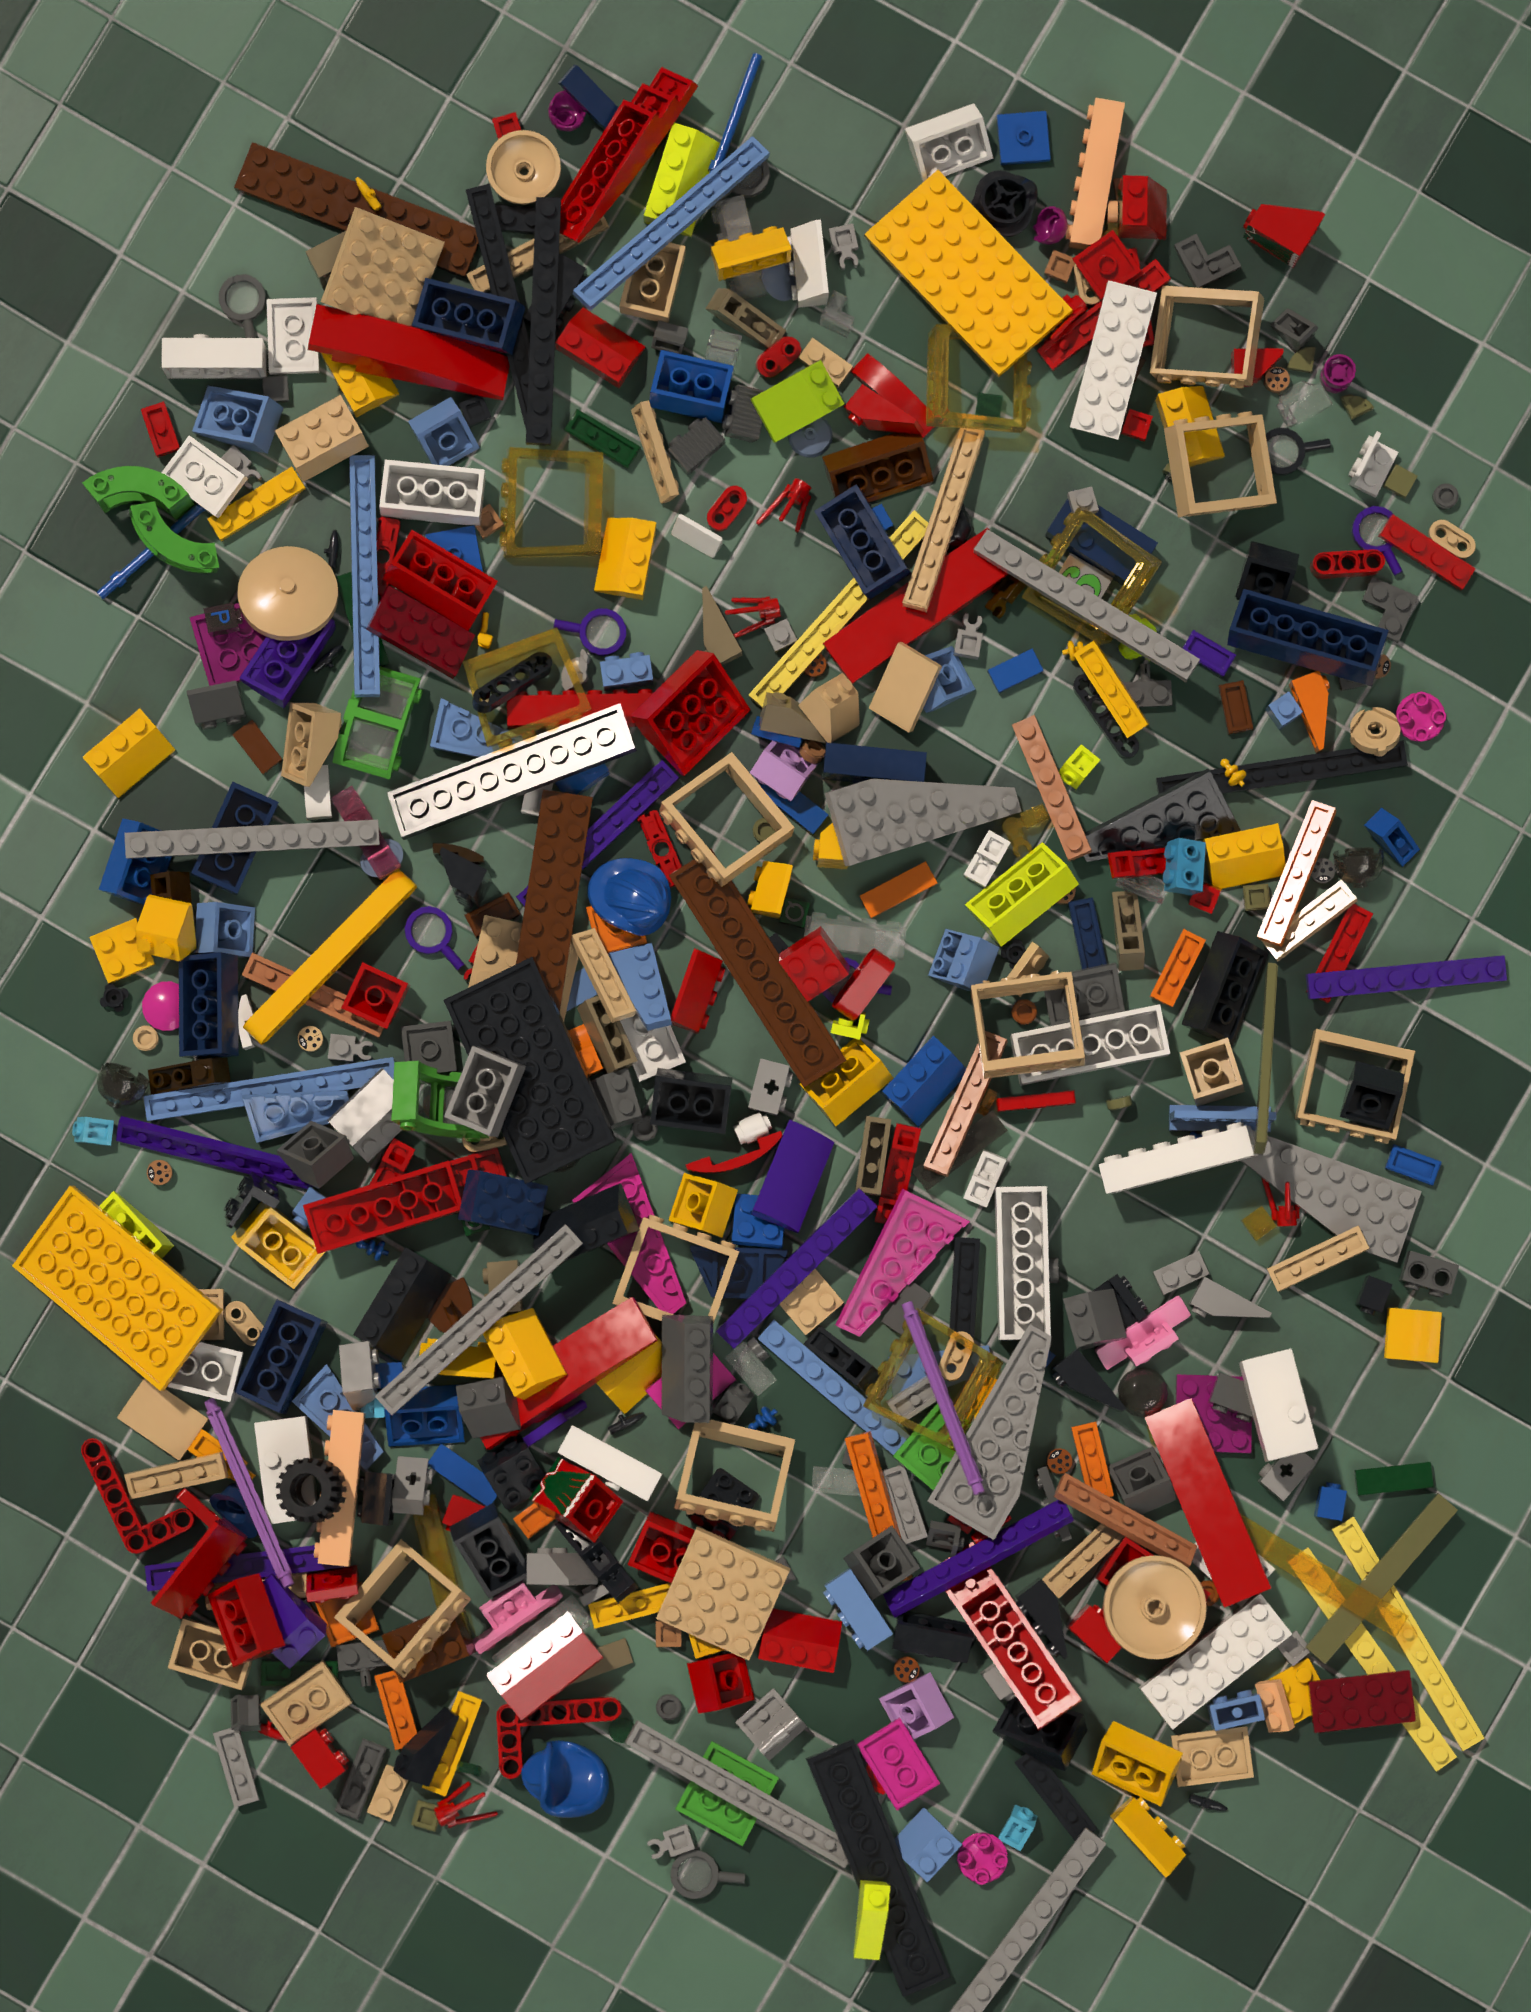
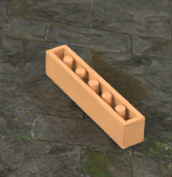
M1095 98L1094 105H1089L1086 119L1091 120L1090 128H1085L1082 143L1087 144L1085 153H1080L1078 167L1082 168L1081 177L1076 176L1074 191L1078 192L1077 201L1072 200L1069 214L1074 216L1072 225L1068 224L1065 239L1070 240L1069 248L1085 250L1102 236L1124 102Z
M333 1410V1415H328L327 1430H331L330 1441H325L324 1455L328 1456V1461L333 1463V1467L340 1469L338 1474L339 1476H344L345 1481L342 1482V1486H347V1492H342V1497L346 1499L344 1503H339L340 1511L334 1512V1517L331 1519L317 1522V1532H321L320 1543H315L314 1558H318V1564L350 1566L365 1413Z

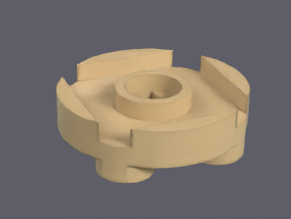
M1373 707V710L1366 712L1365 709L1359 711L1353 717L1350 724V742L1365 753L1374 754L1378 757L1384 756L1387 751L1392 750L1397 745L1400 739L1401 730L1397 717L1391 711L1380 707ZM1376 727L1380 729L1379 734H1372L1369 730H1374Z

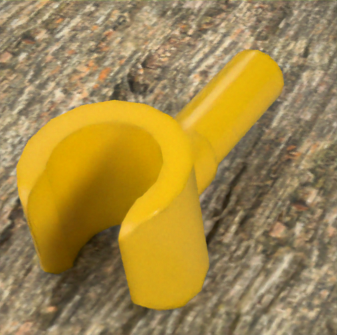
M484 612L477 643L480 647L489 649L493 636L487 634L489 613Z

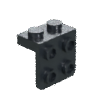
M251 1172L248 1178L244 1177L237 1188L239 1190L235 1199L231 1197L224 1207V1211H226V1226L230 1229L234 1226L252 1197L275 1209L280 1201L277 1183L268 1176L264 1175L262 1178Z
M1116 1274L1093 1291L1114 1289L1123 1325L1126 1329L1147 1316L1144 1311L1147 1307L1139 1296L1134 1298L1129 1291L1132 1286L1124 1275L1119 1277Z
M521 1434L515 1438L508 1439L502 1446L485 1453L482 1458L477 1460L483 1474L507 1510L529 1499L545 1477L529 1448L522 1440Z
M718 1468L698 1497L752 1509L759 1499V1494L724 1469ZM696 1513L692 1515L686 1514L694 1524L702 1526L707 1531L729 1541L740 1527L732 1525L726 1520H709L704 1515Z

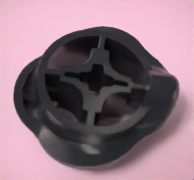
M1002 170L992 171L979 181L971 204L1001 236H1015L1023 232L1031 221L1032 213L1037 203V186L1032 180L1023 176L1014 175ZM1004 188L1010 189L1013 192H1008ZM991 190L993 201L986 207L985 194ZM1021 200L1022 213L1016 217L1014 206ZM994 215H999V216H1001L1003 219H999V218L995 217Z

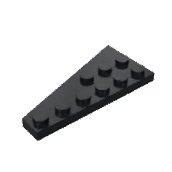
M1208 768L1085 832L1092 852L1084 855L1086 862L1106 859L1108 858V853L1165 848L1167 842L1177 838L1198 840L1241 830Z

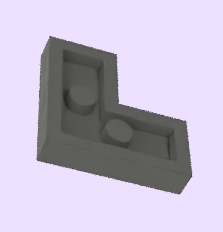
M1197 234L1174 245V249L1195 288H1202L1241 268L1231 245L1207 255Z
M1372 577L1362 602L1384 611L1378 627L1389 630L1387 639L1398 643L1418 596Z

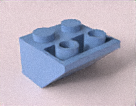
M945 929L928 976L971 991V985L983 983L984 980L988 979L1000 947L980 937Z

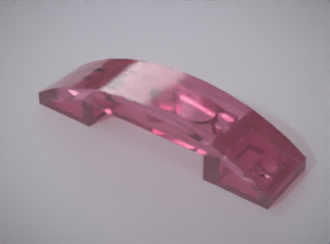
M353 786L348 787L331 798L344 821L373 820ZM379 831L380 845L360 846L379 880L401 868V865Z

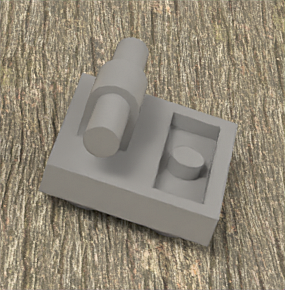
M774 1688L735 1722L769 1761L807 1727Z

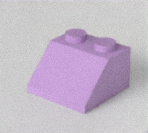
M772 740L760 755L750 774L759 783L774 789L780 797L792 801L819 763L813 764L804 760L800 755V748Z
M931 1672L879 1698L890 1721L893 1722L900 1717L913 1739L937 1729L954 1718Z

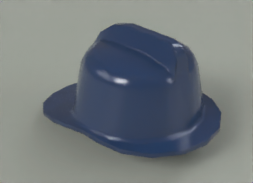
M235 1483L229 1484L222 1493H217L210 1497V1504L214 1510L248 1536L247 1538H254L258 1535L241 1492Z

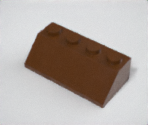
M895 432L822 456L834 498L857 484L867 500L872 502L934 481L925 443L920 434Z

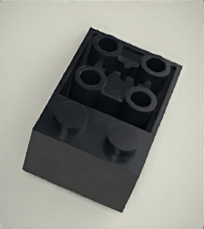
M1037 1578L1015 1595L1018 1600L1016 1604L1024 1616L1029 1614L1033 1622L1030 1625L1040 1637L1045 1635L1049 1642L1045 1645L1056 1658L1060 1655L1065 1659L1068 1656L1058 1599L1043 1579Z

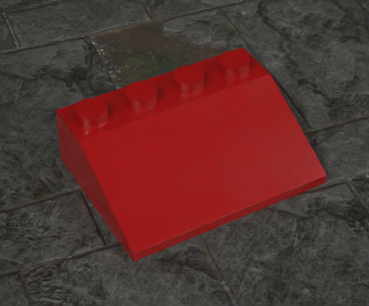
M697 650L630 717L642 735L681 775L685 776L751 709L715 654Z
M225 1518L216 1520L150 1603L180 1619L186 1615L190 1617L199 1607V1604L196 1602L203 1594L206 1597L214 1588L215 1584L212 1581L219 1574L222 1577L230 1568L231 1564L228 1561L234 1554L239 1556L245 1549L247 1544L244 1541L248 1536Z

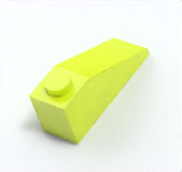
M113 1191L99 1206L161 1259L174 1247L158 1227L116 1191Z
M860 1880L853 1958L880 1959L890 1895V1885L886 1882Z

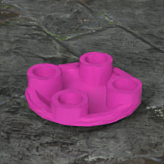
M1421 691L1410 694L1401 701L1397 707L1396 717L1402 735L1410 740L1423 742L1431 740L1440 733L1444 727L1446 713L1436 697Z
M172 981L159 982L145 993L142 1001V1012L146 1021L154 1028L162 1031H173L179 1028V984Z
M984 1832L972 1834L962 1842L958 1850V1866L967 1878L975 1881L977 1884L983 1885L987 1882H992L999 1878L1006 1869L1008 1862L1007 1849L1002 1841L992 1834Z

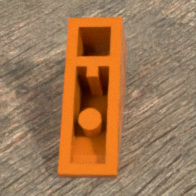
M1315 671L1292 680L1289 683V687L1295 701L1303 711L1301 717L1317 754L1324 749L1329 694L1327 690L1330 689V685L1325 675L1321 676L1319 671Z

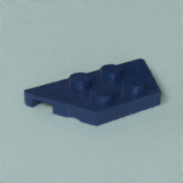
M690 1245V1251L712 1298H715L729 1256L702 1246ZM735 1247L739 1254L723 1298L747 1299L781 1266L787 1255V1250Z

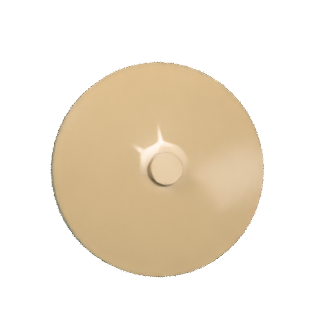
M278 547L261 553L246 566L238 583V602L243 617L258 633L275 640L293 641L317 633L333 617L338 604V584L333 570L322 557L300 547Z
M1146 1556L1128 1562L1113 1575L1104 1594L1103 1615L1109 1633L1123 1649L1141 1658L1164 1659L1181 1653L1196 1640L1205 1622L1206 1599L1197 1577L1185 1565L1164 1556Z

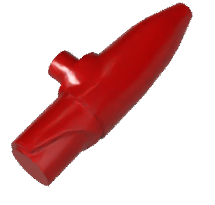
M273 1722L261 1723V1731H258L259 1733L276 1740L285 1741L280 1732L272 1727Z

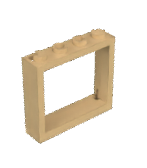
M1162 286L1150 374L1158 382L1166 384L1176 380L1181 381L1185 385L1205 382V385L1211 387H1219L1220 384H1229L1230 387L1238 389L1244 388V385L1252 386L1264 297L1258 291ZM1174 302L1252 307L1242 374L1165 369Z
M1252 411L1238 413V417L1231 418V414L1216 416V420H1210L1209 416L1195 418V422L1188 423L1187 419L1173 421V426L1164 428L1178 518L1260 508L1277 503L1262 414L1253 415ZM1247 425L1258 496L1195 503L1184 432Z
M732 752L662 801L659 810L660 815L664 818L663 822L673 827L678 840L682 844H687L692 850L691 855L695 861L702 863L706 867L710 879L713 878L721 887L792 837L795 828ZM723 771L727 772L775 830L773 835L727 868L720 863L674 807Z
M1057 970L1051 972L1050 975L1029 974L1021 979L1006 977L999 982L990 983V981L984 980L983 983L971 985V998L984 1079L1085 1065V1054L1071 972L1058 973ZM1065 988L1074 1049L989 1061L981 999Z
M1314 1030L1295 1119L1301 1120L1300 1125L1315 1128V1124L1325 1126V1130L1329 1132L1340 1133L1341 1129L1350 1131L1349 1136L1364 1139V1136L1368 1135L1375 1137V1142L1389 1144V1140L1394 1141L1397 1139L1415 1051L1324 1030ZM1320 1043L1402 1061L1400 1073L1405 1074L1403 1092L1389 1130L1385 1131L1305 1113Z
M650 1215L649 1219L643 1217L640 1230L637 1233L612 1304L619 1305L629 1299L623 1296L649 1227L729 1256L708 1315L713 1316L714 1324L739 1251L735 1250L736 1245L723 1240L721 1244H717L711 1241L712 1236L698 1232L696 1236L687 1233V1227L676 1223L673 1224V1227L664 1225V1219L654 1215ZM637 1302L642 1313L653 1319L662 1321V1315H674Z
M710 1420V1423H694L675 1509L687 1511L686 1514L689 1515L694 1513L704 1515L709 1520H726L735 1526H751L760 1532L761 1529L774 1532L795 1439L715 1420ZM699 1437L783 1456L771 1513L686 1494Z
M401 1539L360 1586L358 1594L351 1597L334 1618L405 1678L412 1668L415 1669L417 1662L423 1655L432 1649L434 1642L440 1635L449 1629L451 1622L457 1615L464 1611L463 1608L469 1603L471 1598ZM413 1559L450 1590L451 1594L399 1655L393 1659L357 1628L356 1625Z

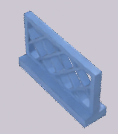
M1169 1105V1131H1208L1219 1129L1220 1132L1227 1131V1125L1238 1122L1244 1123V1126H1251V1129L1255 1131L1257 1107ZM1269 1107L1267 1133L1271 1132V1123L1276 1120V1112H1271V1107Z

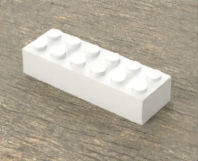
M1108 280L1070 424L1071 428L1119 440L1156 299V292Z
M1160 1004L1079 1020L1085 1054L1084 1066L1018 1074L1020 1086L1168 1056L1170 1049ZM1070 1022L1014 1033L1010 1036L1014 1057L1074 1049Z
M1238 1122L1227 1125V1131L1220 1132L1219 1129H1211L1202 1132L1203 1137L1195 1139L1194 1135L1178 1138V1143L1171 1145L1170 1142H1162L1153 1145L1154 1150L1146 1152V1148H1139L1128 1151V1157L1122 1158L1118 1154L1105 1157V1163L1099 1164L1106 1194H1114L1259 1156L1254 1153L1255 1140L1251 1126H1244V1123Z
M1047 1186L996 1187L994 1193L998 1340H1021L1029 1324L1051 1336Z
M1259 1593L1251 1597L1242 1607L1237 1608L1138 1688L1169 1728L1173 1730L1290 1637L1292 1633Z

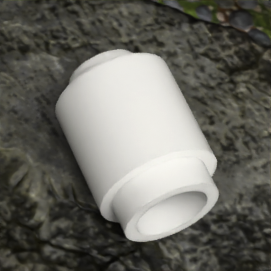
M758 1112L738 1121V1124L733 1126L742 1145L746 1142L747 1144L753 1143L759 1138L770 1135L768 1130L772 1129L767 1115L762 1116Z

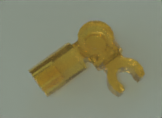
M1042 803L1020 813V818L1010 817L1002 823L1003 833L1007 836L1008 841L1013 842L1012 852L1015 857L1020 856L1018 852L1020 845H1024L1028 852L1032 851L1031 844L1022 837L1025 835L1022 827L1028 829L1049 819Z

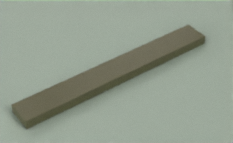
M1268 963L1265 975L1255 1154H1263L1267 1144L1277 963Z
M1437 1493L1305 1648L1322 1663L1326 1664L1458 1510Z

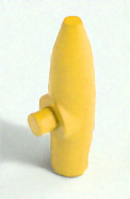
M357 177V186L366 201L375 212L381 209L382 206L375 196V191Z

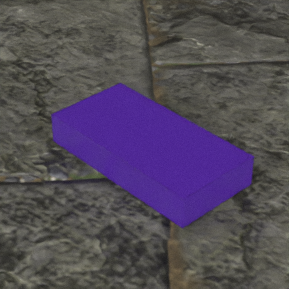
M1195 630L1192 631L1183 646L1184 650L1200 659L1199 664L1221 677H1224L1236 654Z

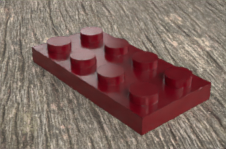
M390 585L385 589L366 628L369 632L452 679L456 677L475 637V634Z
M1410 1670L1307 1681L1314 1733L1416 1721Z

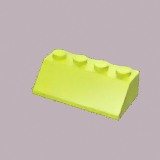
M677 123L672 125L643 215L644 223H652L709 174L708 168L711 160H714L720 145L719 142L697 129ZM697 220L680 234L692 237Z
M1042 842L968 901L965 906L989 936L1002 947L1078 886L1079 883L1069 867Z

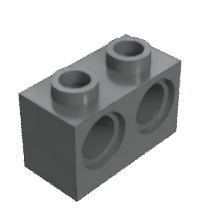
M1408 1251L1399 1281L1405 1282L1404 1287L1419 1291V1288L1422 1287L1429 1290V1295L1443 1298L1444 1294L1450 1295L1452 1293L1459 1265L1414 1251ZM1413 1265H1418L1422 1269V1276L1419 1279L1413 1278L1410 1274V1269ZM1437 1272L1445 1274L1447 1281L1444 1286H1439L1435 1283L1434 1277Z

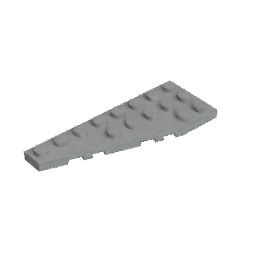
M869 779L824 793L845 866L854 865L1021 812L1016 790L1013 787Z
M1252 1130L1253 1137L1255 1140V1131ZM1267 1136V1144L1263 1154L1240 1160L1259 1174L1266 1182H1269L1284 1196L1285 1182H1290L1291 1201L1336 1236L1359 1225L1370 1247L1369 1250L1365 1251L1366 1253L1394 1263L1398 1262L1422 1191Z
M1031 1324L1027 1327L965 1435L983 1480L982 1485L985 1492L974 1495L971 1486H968L960 1459L955 1452L928 1499L929 1503L993 1540L1020 1496L1052 1338Z

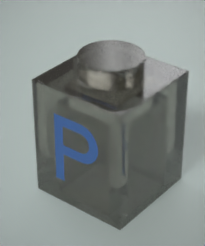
M234 603L203 608L210 637L240 631L239 624L243 623L240 608L236 609Z

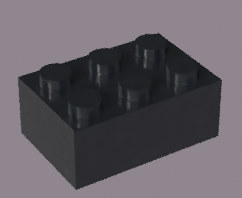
M657 1068L650 1124L725 1134L733 1077Z
M494 1503L449 1527L453 1542L488 1598L527 1578V1556Z

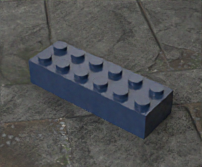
M1243 589L1229 629L1227 645L1372 687L1386 646L1389 630Z

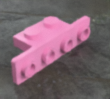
M1176 1296L1140 1321L1126 1328L1127 1338L1100 1345L1095 1349V1352L1107 1370L1127 1357L1137 1367L1148 1362L1152 1356L1161 1350L1168 1349L1179 1338L1172 1328L1189 1318L1191 1314L1181 1297Z
M522 1580L479 1607L492 1627L472 1640L476 1651L481 1654L484 1651L491 1650L497 1642L504 1637L513 1635L517 1628L526 1622L536 1619L538 1614L546 1608L555 1606L563 1597L559 1587L551 1585L534 1597Z

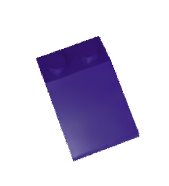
M272 1573L263 1583L285 1646L272 1652V1654L290 1669L326 1636L327 1623L288 1587L284 1588L282 1582Z

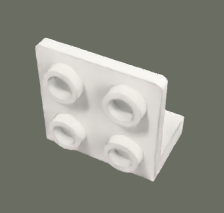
M1378 431L1373 437L1368 436L1359 452L1363 456L1362 459L1357 458L1348 476L1352 477L1349 485L1375 498L1398 454L1397 451L1377 442L1381 435Z

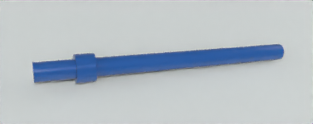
M753 53L716 156L710 162L709 173L725 160L762 59L760 54Z
M197 503L175 522L170 529L178 534L205 509ZM148 548L142 551L120 572L116 571L110 576L111 580L100 588L97 594L104 599L117 587L121 588L127 582L126 579L153 556L152 552Z

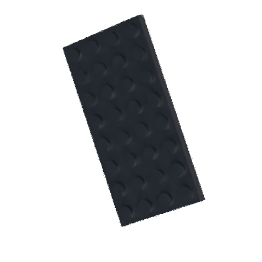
M530 957L443 1000L468 1056L472 1046H476L526 1066L501 1128L525 1184L533 1182L617 1141L535 957Z

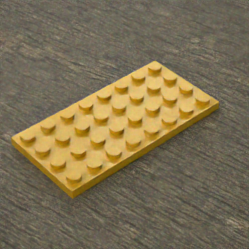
M939 170L935 171L864 234V237L998 378L1072 313V308Z
M73 1185L68 1187L12 1265V1267L159 1391H164L223 1311V1309Z

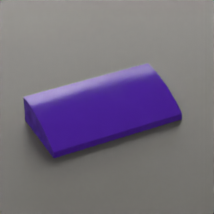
M330 619L320 631L299 640L282 641L266 637L240 676V680L266 699L285 708L336 629L335 621Z
M789 1119L751 1215L799 1233L835 1142Z

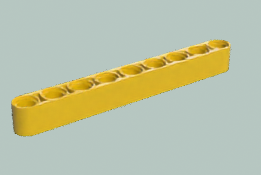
M399 868L396 869L246 1021L243 1028L261 1045L265 1044L415 891L417 885Z

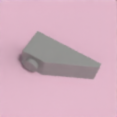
M1206 1277L1201 1279L1188 1304L1193 1307L1192 1312L1203 1318L1206 1315L1215 1317L1270 1318L1272 1314Z

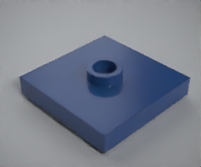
M1046 111L997 115L1001 165L1050 162Z
M474 525L425 534V537L483 572Z

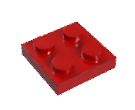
M1111 230L1072 258L1100 300L1104 297L1108 280L1124 284L1142 271L1114 230Z
M357 1565L307 1573V1602L324 1603L332 1598L348 1599L358 1594L359 1572Z

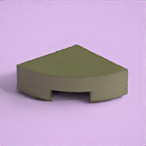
M1307 347L1296 352L1290 359L1287 370L1312 373L1316 347Z
M1345 395L1340 398L1351 421L1374 409L1367 399L1359 396Z

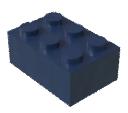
M468 1170L458 1219L538 1236L548 1186L533 1182L525 1184L524 1180L484 1171Z

